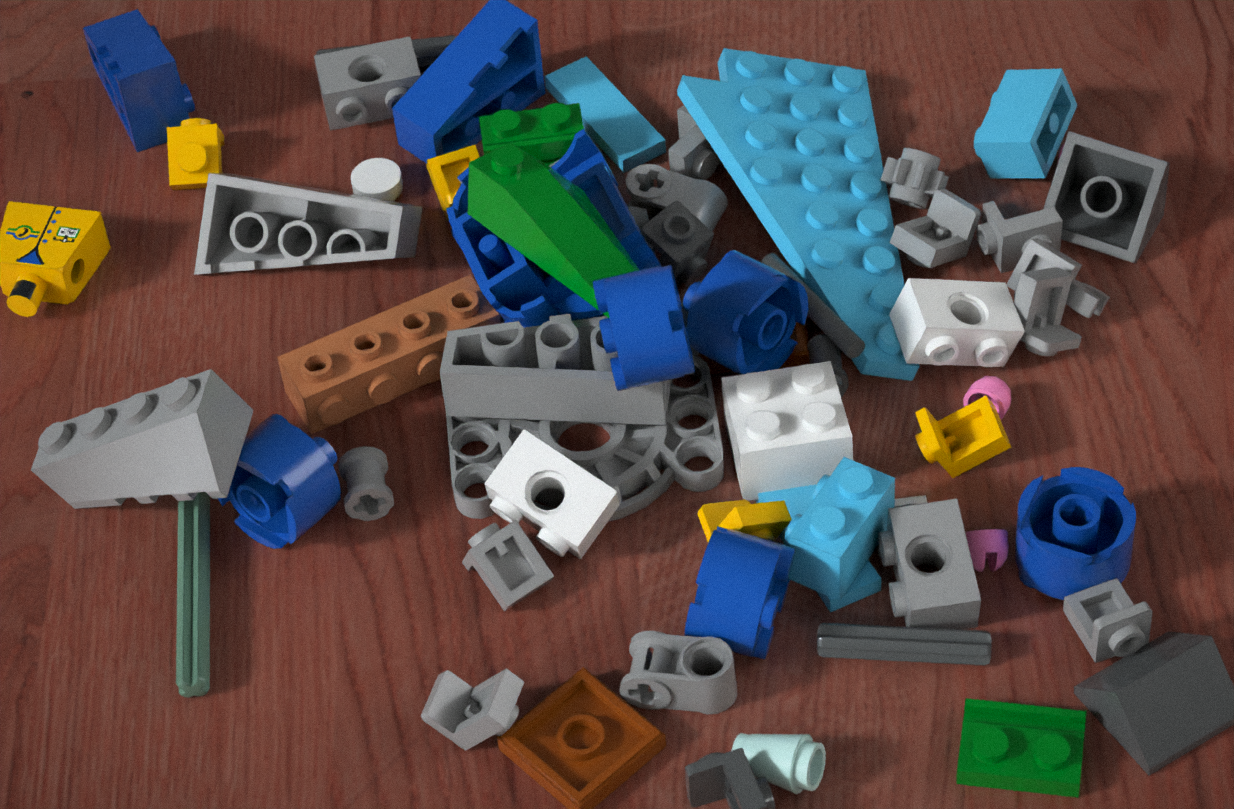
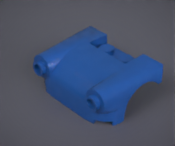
M582 129L574 135L573 141L564 156L551 168L585 192L639 270L655 266L662 267L657 256L645 241L617 188L618 183L602 152L587 132ZM469 167L457 177L461 185L453 198L452 207L446 208L449 223L452 227L451 232L462 249L482 294L504 319V323L519 321L523 328L542 325L549 321V316L570 314L571 321L604 316L595 307L468 215Z

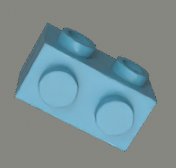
M1063 69L1006 70L998 90L992 95L988 112L981 127L976 130L973 142L975 152L981 158L990 178L1047 177L1077 108V102Z
M843 457L831 476L823 475L814 490L812 503L803 515L796 514L792 518L785 532V546L796 549L789 579L840 601L879 545L878 532L887 531L888 509L895 508V478L846 457Z

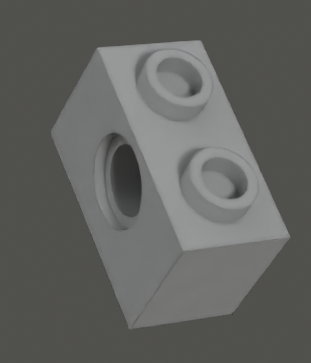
M410 36L314 56L330 131L393 118V106L421 77Z
M957 498L889 508L887 531L878 532V542L883 566L893 565L896 582L889 583L894 617L904 616L906 627L945 629L977 627L981 597ZM929 564L938 568L939 571L924 573L915 567Z

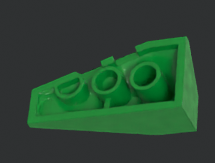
M510 142L469 162L467 214L597 310L599 309L595 298L593 280L639 270L585 192L547 164ZM609 312L603 313L605 316L610 318Z

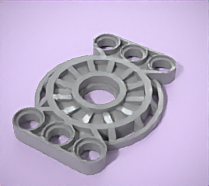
M692 355L695 373H691V375L700 379L699 383L695 386L681 388L675 386L672 383L673 379H671L665 425L446 416L451 480L457 510L464 516L477 519L495 514L489 507L493 500L488 495L481 498H471L466 496L464 491L473 484L485 483L524 429L617 491L619 507L609 521L622 519L647 507L665 493L674 480L683 488L693 492H704L713 489L724 478V454L710 369L707 362L701 357ZM689 415H698L707 420L703 426L696 429H686L678 424L680 419ZM581 423L601 426L610 435L608 442L590 451H571L558 445V439L565 430ZM472 441H481L489 446L486 451L475 456L466 455L460 451L465 444ZM697 456L709 458L714 462L709 469L704 471H692L684 466L686 461ZM661 468L664 470V473L662 475L659 472ZM646 486H648L647 489H645V490H644L643 492H641L640 494L636 495L639 491H641L643 488H645ZM554 488L544 489L538 493L535 500L548 506L541 505L535 501L534 504L540 509L552 510L563 502L565 495Z

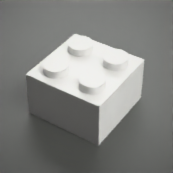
M831 361L721 378L725 428L743 500H758V493L817 485L823 475L831 476L843 457L853 460L852 433Z

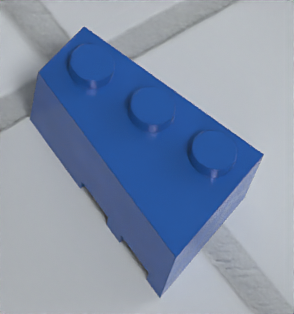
M489 0L393 106L392 112L398 145L427 164V159L479 143L482 140L479 116L492 115L497 111L505 109L522 111L545 94L537 19L507 0Z
M136 9L83 27L92 64L137 153L166 143L167 127L181 126V121L189 119L188 113L195 111V105L186 83L181 84L176 61L162 43L156 26H150L139 10Z

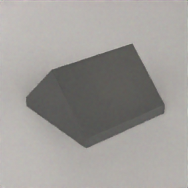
M1068 131L1043 209L1055 207L1062 219V240L1137 263L1164 216L1170 162Z
M1168 631L1142 646L1135 653L1123 657L1074 686V694L1149 776L1234 725V685L1212 636Z

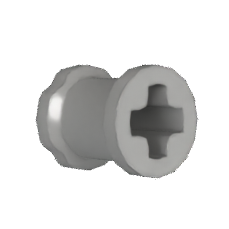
M367 446L347 451L338 463L340 476L346 481L348 494L344 497L346 513L351 518L364 521L376 520L386 516L394 506L393 492L386 486L384 477L389 468L386 454L380 449Z

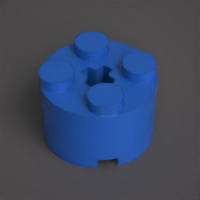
M731 250L711 269L702 282L697 281L693 283L684 295L683 309L688 312L687 332L690 345L698 353L740 375L778 369L788 359L797 344L796 341L790 338L796 322L805 325L808 314L807 292L802 284L748 255Z
M671 265L655 266L593 280L599 312H609L610 317L599 320L606 354L618 353V357L610 359L617 391L684 377L686 374L695 373L687 327H685L680 296Z
M271 414L246 435L227 498H218L222 507L230 500L240 514L234 522L249 537L264 546L281 549L287 543L291 545L341 500L340 482L333 467L337 462V454L325 439L321 437L311 438L301 429L290 424L283 416Z
M1084 467L1063 468L1059 476L1051 477L1044 481V475L1034 479L1023 491L1018 504L1015 559L1018 575L1022 583L1030 588L1037 589L1047 596L1064 600L1065 596L1115 578L1122 583L1131 565L1136 524L1134 504L1132 502L1131 505L1123 494L1124 488L1116 479L1103 472Z
M717 526V530H714L710 537L696 579L698 588L695 603L690 602L684 636H711L719 638L729 645L732 652L765 660L775 626L772 625L776 612L781 613L790 583L788 576L796 549L785 546V544Z

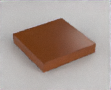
M584 667L516 721L503 735L497 737L499 750L567 809H593L667 746L666 734Z

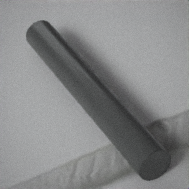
M770 253L762 259V263L791 277L804 286L808 296L807 316L847 357L856 358L864 351V341L775 253Z

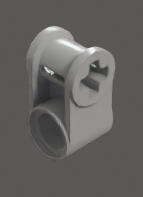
M639 165L627 174L625 180L627 193L631 196V202L628 206L646 209L649 221L672 202L679 201L713 232L728 205L726 195L715 184L707 180L694 179L666 170L659 165ZM654 179L657 180V187H654Z
M642 631L636 633L631 638L629 652L633 658L629 674L622 678L619 691L622 698L629 704L648 710L662 708L694 711L704 714H718L734 704L738 691L733 652L723 640L711 636L670 635L658 631ZM650 648L654 649L653 655L652 652L649 650Z

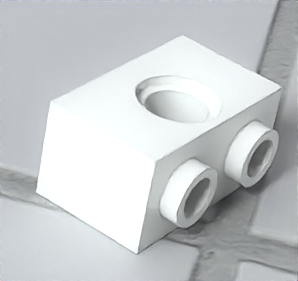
M908 278L889 314L906 364L1004 367L1025 332L1005 282Z
M525 429L484 483L489 498L493 500L489 507L496 514L509 523L515 520L519 523L520 520H523L539 531L536 539L543 546L561 557L569 551L579 559H582L619 507L618 493L615 489ZM554 488L565 495L563 502L552 510H543L534 504L536 496L544 489Z

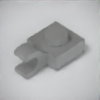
M1038 238L1030 239L1007 282V287L1015 291L1021 272L1059 267L1073 275L1066 304L1087 318H1091L1092 314L1100 316L1110 297L1099 289L1075 279L1082 265Z

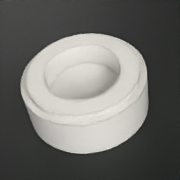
M386 158L365 160L359 163L351 173L354 195L394 201L403 190L399 166Z

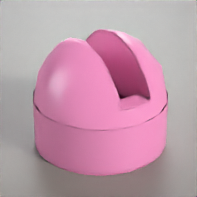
M984 376L971 385L963 398V405L965 407L987 395L995 405L1002 420L1011 404V390L1000 378Z
M986 529L965 532L974 570L982 572L986 559H988L990 571H997L1004 565L1009 550L1007 530Z

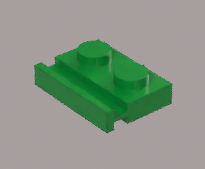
M965 698L956 784L1079 798L1086 711Z

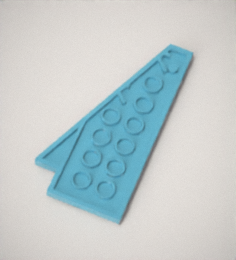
M723 48L718 60L720 81L682 75L677 88L678 97L794 273L864 341V351L858 357L851 358L859 372L864 375L913 381L920 366L919 364H906L889 316L905 284L898 248L890 244L894 232V224L886 182L880 181L884 169L866 71L847 66H834L802 59L758 54L753 51Z

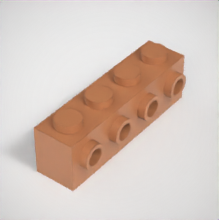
M470 274L278 356L285 393L310 433H316L377 405L388 403L394 398L423 385L438 381L440 379L439 372L447 331L501 324L499 313L482 294L479 285Z

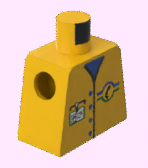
M13 201L8 202L0 230V286L3 294L8 296L7 305L11 311L20 316L31 317L36 314L41 301L69 304L76 300L111 248L101 212Z

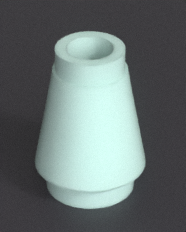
M739 733L737 735L732 751L743 748L755 777H765L767 782L794 794H799L803 790L814 791L819 786L824 773L826 752L824 745L813 742L809 734Z

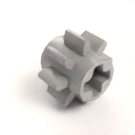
M904 148L899 160L887 157L880 181L886 182L887 186H891L888 198L903 205L926 209L928 199L930 197L933 198L936 190L945 188L949 176L944 175L945 172L938 170L941 159L912 148Z

